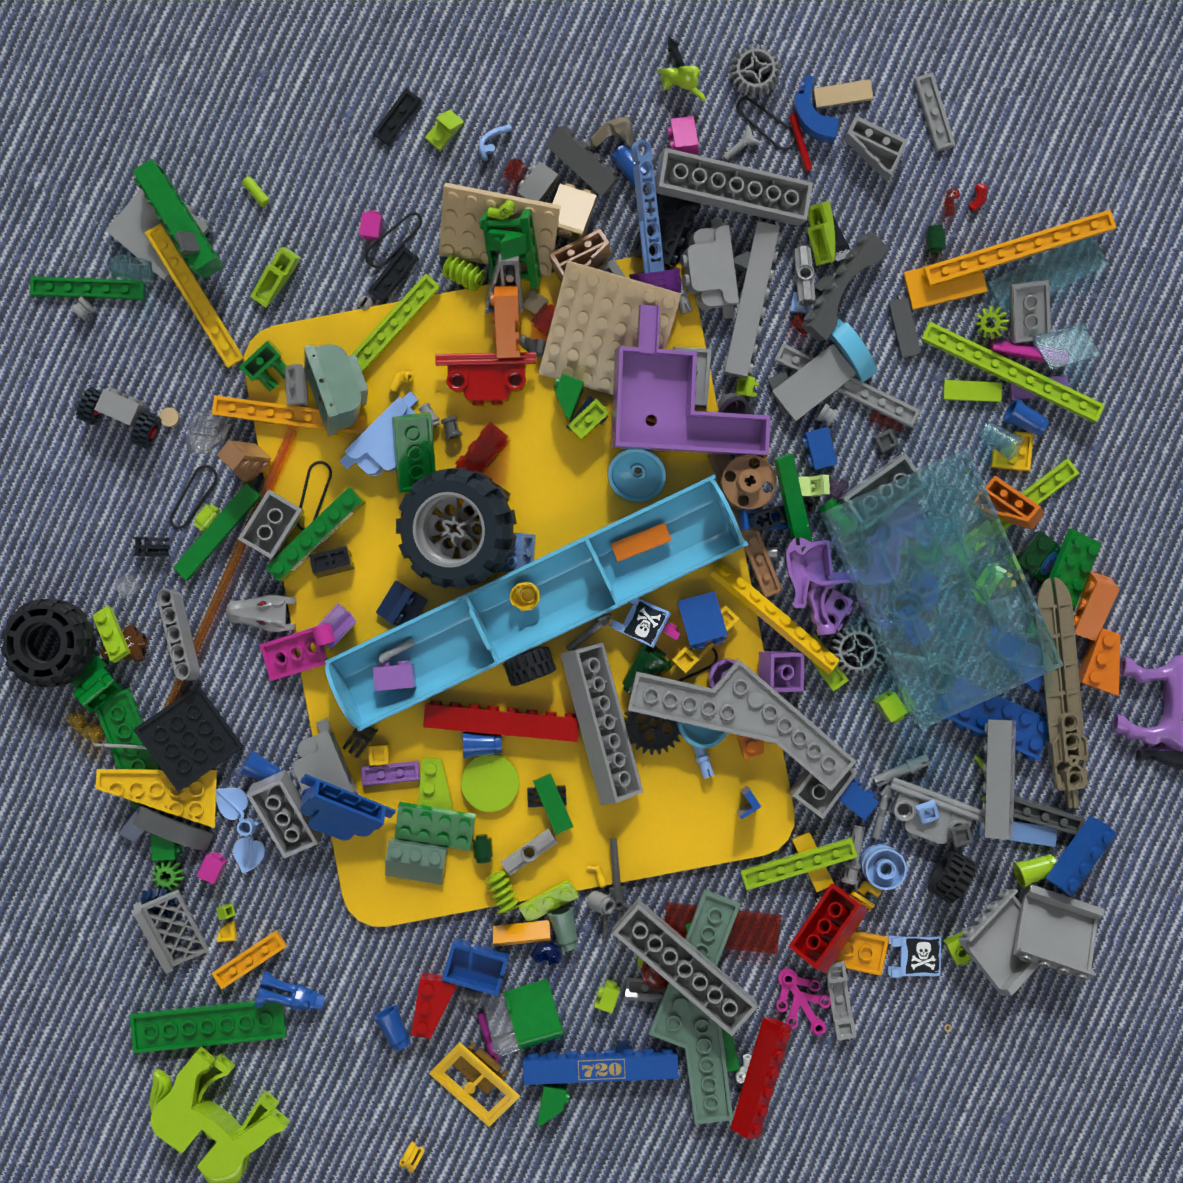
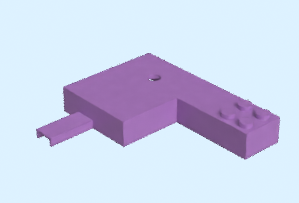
M640 304L638 346H619L615 349L611 448L725 455H757L760 457L769 455L771 416L695 411L697 352L658 349L660 305L649 306ZM648 415H653L656 418L654 426L646 424V417Z

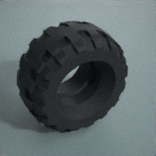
M38 599L28 604H23L17 608L18 610L14 615H10L6 621L7 627L2 631L1 639H3L1 652L2 656H5L7 660L5 663L8 669L13 671L16 678L22 682L37 687L63 686L81 677L86 672L87 666L92 663L94 647L97 644V639H94L93 634L95 629L83 610L77 608L74 604L58 599ZM44 625L53 626L60 636L59 652L50 661L40 659L34 650V637L37 631Z

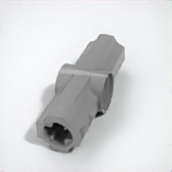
M799 246L794 249L798 304L810 306L816 301L811 248ZM802 274H805V275H807L808 277H807V278H804V277H802L801 275H802Z
M548 828L531 841L526 842L521 848L502 860L501 863L506 872L511 876L558 843V840ZM531 847L534 849L535 854L527 856L524 850Z

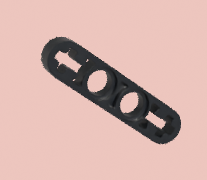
M803 498L804 505L807 504L808 506L805 509L806 514L810 515L815 511V503L811 498ZM784 505L753 514L749 518V526L754 531H761L787 522ZM772 512H775L778 515L777 522H774L772 520ZM765 518L766 522L757 525V520Z

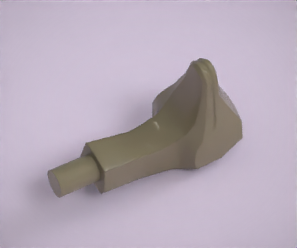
M617 117L606 122L594 133L591 140L587 142L590 146L589 150L595 146L597 148L611 136L621 138L628 148L631 149L634 144L631 120L628 117Z

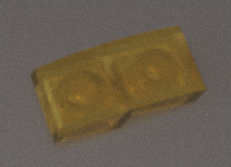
M78 712L65 717L70 726L84 738L94 743L105 740L102 729L95 724L87 726L86 719L81 714H78Z

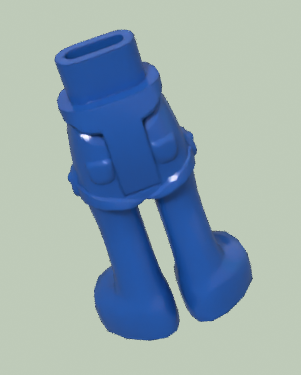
M264 971L254 1007L261 1008L266 1002H272L290 1007L294 1011L297 1009L309 1010V1008L310 1011H313V1009L321 1011L325 995L317 994L318 991H313L302 986V984L295 985L274 978L270 972ZM271 988L291 993V997L274 993L266 989Z

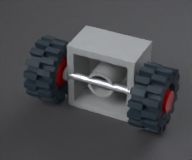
M90 387L80 397L81 401H78L79 406L76 407V418L81 421L95 425L98 419H101V415L105 414L133 427V431H131L132 436L130 437L131 442L144 449H149L152 443L154 444L155 438L158 437L157 434L160 432L159 428L162 425V420L160 417L149 413L151 409L145 407L146 403L114 388H111L110 391L103 389L101 392Z

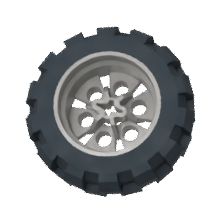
M466 468L434 471L429 476H423L412 485V491L404 495L399 506V510L402 513L401 518L396 519V534H401L402 544L398 546L403 558L410 559L412 562L411 569L421 578L427 577L432 584L444 588L456 587L458 589L470 587L490 579V576L499 572L508 561L507 556L514 549L517 537L513 534V527L517 524L515 511L510 510L507 503L509 497L502 487H497L492 483V478L481 472L469 471ZM459 498L464 499L462 506L459 503ZM451 505L456 509L454 514H451L449 510ZM470 506L474 509L473 516H470L468 513ZM438 508L444 516L441 517L435 514V509ZM440 521H442V525L445 528L444 530H442L439 526ZM457 524L458 531L454 532L455 527L453 525ZM477 524L482 526L481 534L476 530ZM440 534L443 538L436 543L433 536ZM449 538H451L453 544L452 548L448 545ZM467 540L472 542L471 550L466 546ZM458 547H460L461 558H455Z

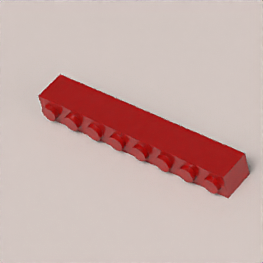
M430 700V703L425 704L424 728L578 742L579 722L574 713H565V716H558L557 712L554 711L538 714V710L526 709V712H518L519 708L507 707L506 711L499 710V706H488V709L480 708L479 704H469V707H464L459 702H450L449 705H443L442 701Z

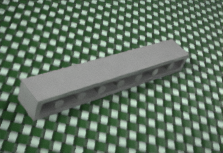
M757 221L748 267L744 277L723 375L738 378L747 377L748 374H752L754 364L751 363V358L756 356L758 345L755 344L756 337H760L762 326H759L760 318H764L766 307H763L764 300H768L770 292L767 284L768 281H772L774 270H771L772 262L776 263L778 255L775 247L776 244H780L782 233L779 232L780 226Z

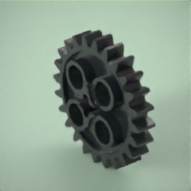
M624 712L628 716V719H624L625 723L628 724L626 726L627 731H629L628 736L632 737L630 744L636 742V750L643 747V753L650 749L651 755H653L654 750H657L660 755L662 748L666 752H668L667 746L669 745L675 748L674 740L680 742V739L677 737V735H681L677 721L666 719L658 722L657 728L650 726L639 732L638 729L649 725L651 719L654 718L657 721L661 718L644 714L647 717L646 722L639 724L635 719L638 714L642 713ZM664 723L672 725V730L669 733H664L661 730ZM652 731L655 734V738L652 741H646L644 739L646 732Z

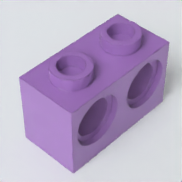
M830 589L825 598V611L827 615L832 616L833 624L838 633L843 626L841 621L844 616H848L853 609L851 605L853 600L835 589ZM837 599H841L843 602V607L840 610L834 606Z

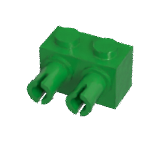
M267 340L239 368L251 381L258 379L271 392L278 383L266 372L269 366L270 368L273 367L285 379L284 371L287 365L280 359L282 355L280 350L270 340Z

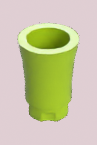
M1049 854L1026 861L1014 862L1012 867L1017 882L1024 889L1046 878L1057 861L1054 856Z

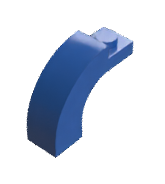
M806 75L804 82H800L799 93H796L793 99L794 113L797 115L801 129L807 135L822 142L834 143L837 136L839 118L823 116L814 109L811 102L814 76Z

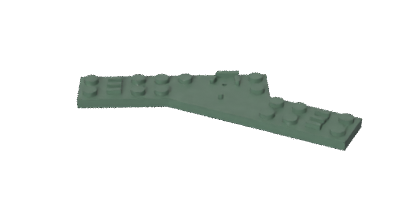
M704 889L685 939L717 966L741 904ZM668 982L649 1030V1035L685 1048L695 1125L733 1120L722 1027Z

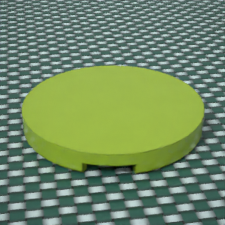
M501 755L478 756L466 766L462 774V792L466 800L478 810L485 812L502 810L514 800L518 792L519 776L517 770L508 759Z

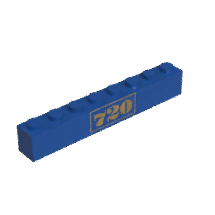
M670 1047L654 1051L652 1048H645L642 1051L625 1049L623 1053H616L615 1050H605L604 1053H596V1051L591 1050L583 1054H577L575 1051H569L566 1054L549 1052L546 1055L529 1053L523 1059L524 1085L679 1079L677 1050H673Z

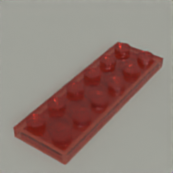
M666 901L664 921L685 938L687 934L686 924L691 923L698 905ZM739 910L724 948L777 954L781 914Z

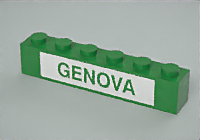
M348 487L265 568L277 581L284 582L309 558V555H312L366 502L353 488Z

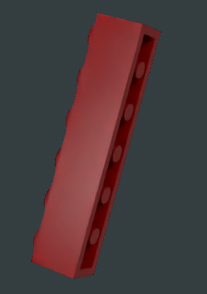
M763 1017L730 1127L731 1130L746 1139H757L762 1133L763 1123L768 1113V1106L774 1094V1086L779 1076V1069L785 1057V1049L790 1039L792 1027L776 1018Z

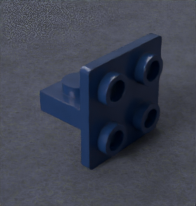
M394 581L376 613L385 618L391 625L399 626L418 617L428 600L402 583Z

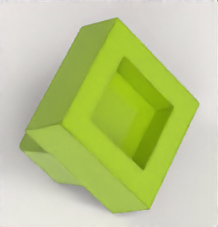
M751 376L738 377L735 394L743 397H756L757 393L753 392L754 386H759V383Z

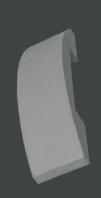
M845 961L834 962L826 973L836 1038L837 1041L856 1038L847 986L848 979Z

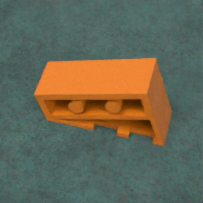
M495 286L494 294H491V306L495 308V311H492V323H495L493 340H496L497 358L520 357L521 328L518 286Z
M1090 571L1074 615L1076 635L1093 641L1097 640L1120 590L1112 578Z
M1102 628L1096 641L1090 639L1079 669V681L1081 684L1110 695L1119 696L1120 634Z

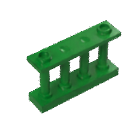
M523 209L521 217H518V219L506 220L491 219L487 216L488 210H485L482 218H480L479 225L480 229L483 230L490 268L489 281L491 282L498 255L496 251L489 250L487 232L493 227H518L522 229V233H527L529 249L527 253L519 255L520 262L527 264V270L521 271V279H527L530 282L531 289L538 288L542 278L532 210Z

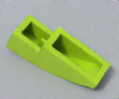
M829 200L809 206L808 211L811 227H808L807 231L816 266L835 261V229Z
M287 247L279 248L272 263L268 264L250 297L264 307H268L295 270L301 257Z

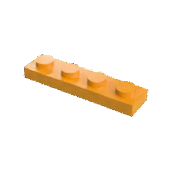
M275 930L211 974L220 988L223 989L284 949L287 944L278 930Z

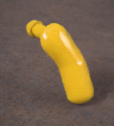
M598 865L596 867L587 866L588 871H596L599 887H606L607 884L601 868Z

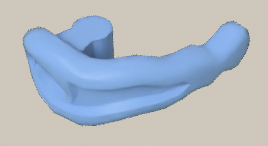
M511 125L493 129L481 138L479 154L483 161H488L487 154L492 155L495 152L493 144L485 145V143L495 135L511 131Z

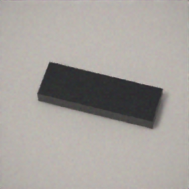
M405 88L375 129L373 136L389 147L422 102L421 98Z
M403 246L368 291L382 303H385L418 262L419 258Z

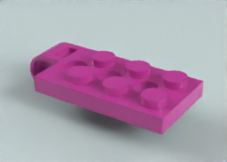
M330 622L260 644L270 681L325 665V661L328 658L324 644L336 641ZM312 643H314L317 648L315 653L311 650ZM296 648L301 652L300 657H297L295 654ZM280 653L284 654L285 662L280 660Z

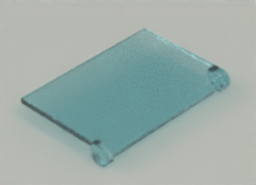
M1086 323L1033 336V342L1050 370L1101 356L1086 332Z

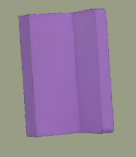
M339 603L318 624L322 625L329 622L331 624L336 641L326 644L330 650L357 622L352 613Z

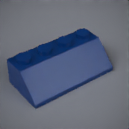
M1089 816L1046 876V879L1066 896L1072 897L1117 833L1106 823Z

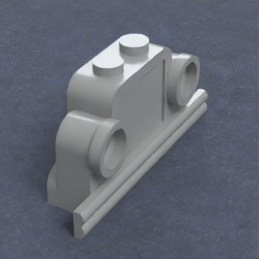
M722 218L711 219V228L699 229L688 238L689 247L680 258L681 266L684 267L685 272L683 283L690 294H697L695 302L698 308L707 311L712 308L722 307L723 319L735 318L733 306L739 303L730 228L729 225L723 226Z
M328 718L316 722L320 734L308 737L300 742L298 753L302 758L296 760L293 764L292 775L295 781H298L300 784V795H302L303 790L310 788V786L300 783L301 778L305 774L359 795Z
M895 777L892 779L889 788L897 791L891 807L892 812L901 820L902 827L908 831L907 835L912 838L918 839L920 836L925 838L924 842L934 846L937 843L945 844L951 837L949 828L965 823L971 826L972 820L981 823L985 821L986 813H983V810ZM934 799L940 819L922 825L915 806Z

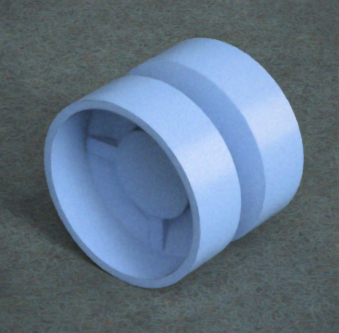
M875 844L868 847L861 856V871L865 878L876 888L891 890L898 887L904 881L907 873L905 860L892 847L885 844Z

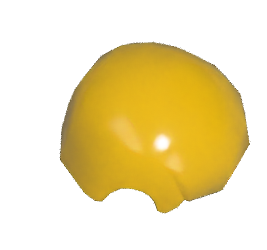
M528 581L519 582L511 589L509 595L512 606L517 607L521 611L534 609L539 604L541 598L538 587Z

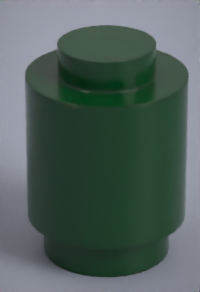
M943 225L928 226L926 231V250L931 252V255L942 254V251L946 249Z
M487 834L476 835V838L472 840L476 863L491 862V857H493L492 838L488 837Z

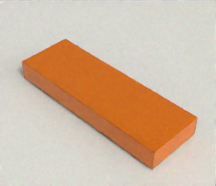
M664 522L611 543V547L617 562H620L672 540Z

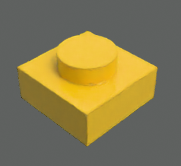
M389 744L368 746L369 766L390 764Z

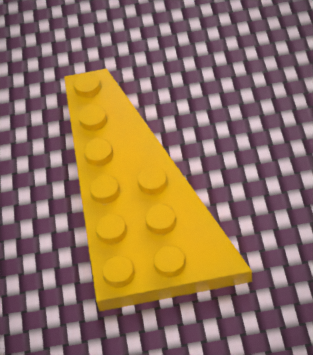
M96 769L97 790L215 828L217 770L209 771L178 793L162 770Z

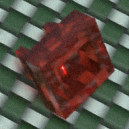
M510 159L502 176L507 180L521 182L522 179L519 178L518 173L520 171L527 173L528 171L522 167L524 162L519 159Z

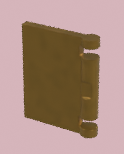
M472 1042L467 1049L503 1079L508 1074V1071L505 1069L500 1073L499 1070L502 1066L480 1047L475 1052L473 1048L476 1046V1043ZM462 1056L452 1064L472 1082L481 1075ZM486 1077L476 1085L486 1094L495 1087Z

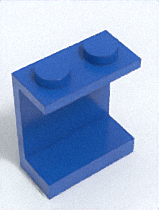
M715 591L677 601L690 649L700 650L706 648V645L710 643L718 645L725 642L728 634Z

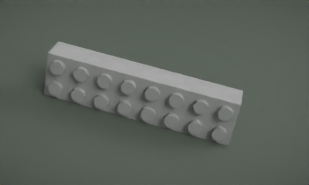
M665 148L659 154L655 178L657 194L800 226L807 221L813 186L812 182Z
M604 643L560 654L600 804L617 803L643 793Z
M639 899L633 903L612 927L613 935L731 1036L736 1033L758 1008L756 1000Z

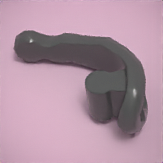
M525 335L520 337V345L527 352H536V357H543L546 346L545 340L526 338Z

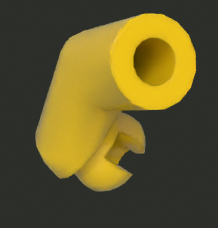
M410 370L395 373L388 389L397 393L401 384L411 382L414 379V374Z

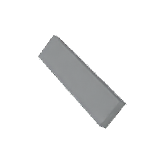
M933 72L914 78L913 81L935 152L954 147V138Z

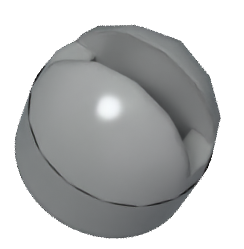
M361 296L357 301L359 309L367 310L373 307V301L369 296ZM365 299H368L362 307L361 304Z

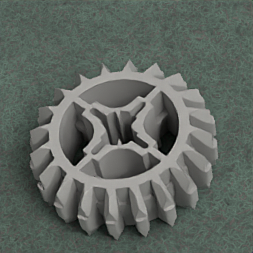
M751 44L748 46V50L743 47L741 53L737 52L735 54L736 58L732 59V66L729 69L732 72L730 79L734 80L732 85H739L737 91L744 90V96L749 92L752 98H754L755 93L759 97H762L763 92L766 95L769 94V89H775V84L779 83L780 80L778 76H781V70H779L781 63L777 62L778 56L772 57L774 51L770 50L767 52V46L759 49V44L756 45L755 49H753ZM750 59L749 66L745 67L743 70H740V66L743 64V62ZM753 66L754 69H757L759 71L758 75L757 73H754V71L752 72ZM770 72V77L761 83V76ZM745 79H750L753 83H750Z
M849 625V632L846 628H842L844 635L836 633V636L840 639L839 641L833 639L832 642L836 643L837 646H831L830 649L836 650V653L833 654L839 659L837 664L841 663L839 666L840 671L846 667L845 674L848 675L852 670V676L856 677L857 671L860 676H864V669L867 673H871L869 666L874 669L877 668V665L873 662H881V659L877 658V654L882 655L883 652L877 651V648L882 647V644H876L880 639L879 636L872 638L875 631L872 630L867 634V626L861 631V625H857L856 630L853 625ZM856 634L865 637L870 645H861ZM848 637H851L849 648L842 651L843 643ZM856 645L857 648L863 649L858 652L857 656L855 653H850V651L855 649ZM871 650L869 659L866 663L862 664L863 655ZM843 656H852L857 666L849 665Z

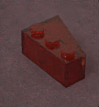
M490 421L482 429L476 441L474 440L469 445L467 453L464 456L461 455L455 462L457 465L455 468H466L469 471L484 473L511 441L510 438Z

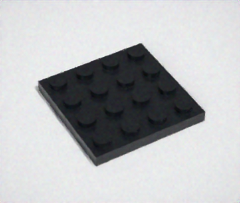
M199 685L133 729L178 793L244 747Z

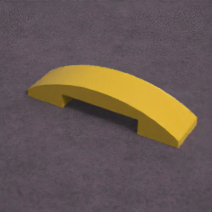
M726 605L721 609L728 632L740 618ZM710 643L704 649L695 650V648L690 649L688 644L672 661L686 674L715 645Z

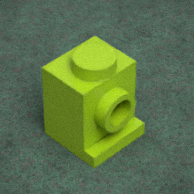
M606 980L604 986L599 987L597 993L599 1000L595 999V1008L613 1013L620 992V987L617 986V983Z

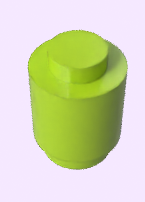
M212 503L210 506L205 504L194 518L193 524L204 532L220 514L221 510Z

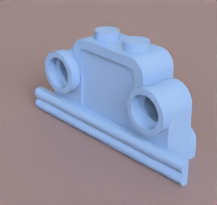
M411 392L403 399L398 397L344 451L346 455L340 460V463L346 469H349L356 462L370 476H378L384 469L388 472L395 471L392 417L416 414L411 407L418 399Z

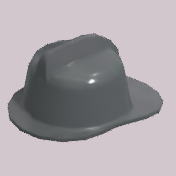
M735 393L721 394L722 398L718 402L720 413L753 415L751 407L743 396Z

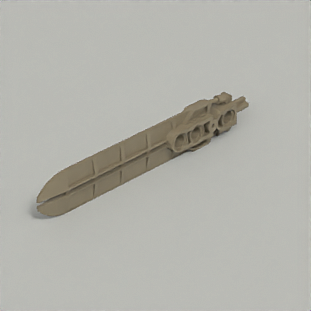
M1053 577L1054 597L1051 578L1044 581L1037 596V617L1049 741L1047 742L1048 757L1054 772V788L1060 791L1066 790L1068 808H1078L1077 789L1085 788L1089 783L1087 780L1088 771L1086 770V761H1088L1089 756L1087 738L1084 736L1073 605L1066 585L1059 578ZM1079 760H1082V767L1078 765Z

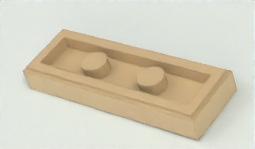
M870 79L813 89L816 109L873 100Z

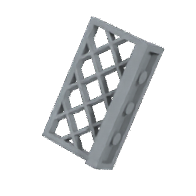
M179 889L145 904H142L141 901L133 904L134 917L165 974L173 971V966L209 951V947ZM177 897L179 901L177 907L167 905L169 900ZM154 906L161 908L158 915L150 913L148 909ZM164 909L174 911L171 918L161 916ZM177 913L186 914L187 917L184 922L175 919ZM159 920L168 922L166 930L157 927ZM172 924L182 926L179 933L169 931ZM185 927L194 930L192 936L182 934ZM167 935L176 937L174 944L165 942ZM179 940H188L187 947L177 945ZM193 942L200 943L202 945V947L197 950L190 949ZM174 950L184 952L182 956L176 959L172 955Z

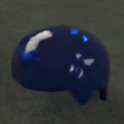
M548 941L539 942L530 954L537 963L547 960L549 966L554 963L559 964L562 960V953L558 946Z

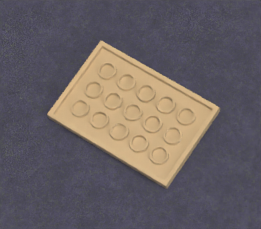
M450 183L444 184L439 255L446 257L452 255L453 258L459 257L461 260L489 265L484 233L479 225L480 218H482L485 210H488L490 207L499 209L506 200H512L515 204L514 212L507 219H518V217H521L523 209L532 210L541 275L551 276L553 269L549 254L554 252L556 247L561 205ZM518 227L492 228L496 230L522 232V229H519ZM520 262L521 271L527 270V264H524V262Z

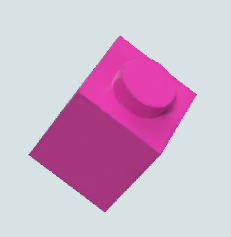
M373 210L362 213L359 230L361 239L376 241L382 236L383 216Z
M210 852L205 856L196 877L215 884L219 881L228 860L218 852Z

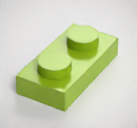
M595 399L568 427L582 440L610 412Z

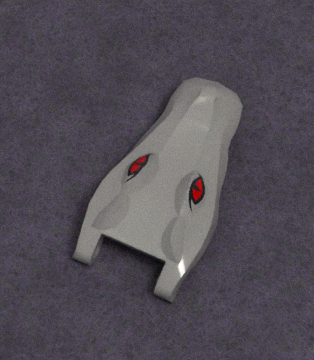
M270 594L245 601H231L227 605V619L233 623H242L269 632L296 630V624H286V604H296V597Z

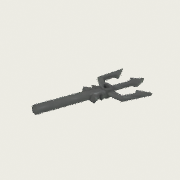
M611 838L609 842L613 887H610L609 890L612 894L611 897L615 901L614 910H617V919L619 921L622 917V909L628 910L632 905L624 902L626 887L621 886L617 839ZM607 914L602 915L603 940L610 929L607 926Z

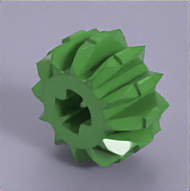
M162 860L161 864L157 863L155 865L156 870H153L151 874L156 876L152 879V882L157 881L158 883L156 888L162 886V889H169L172 892L175 890V887L179 888L182 885L180 881H183L185 877L181 873L185 869L178 868L181 865L180 862L174 865V860Z

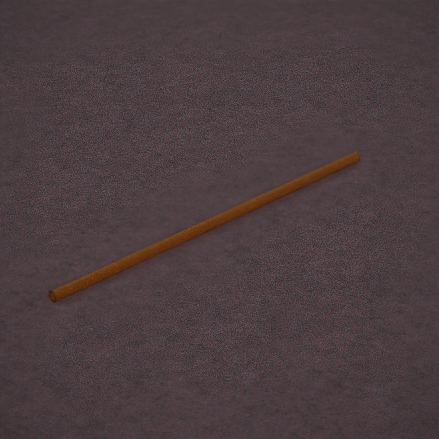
M289 427L259 492L262 497L252 508L245 526L268 489L272 490L297 434V431ZM238 540L193 640L196 656L201 649L247 546L240 540ZM176 678L163 709L179 698L186 680Z

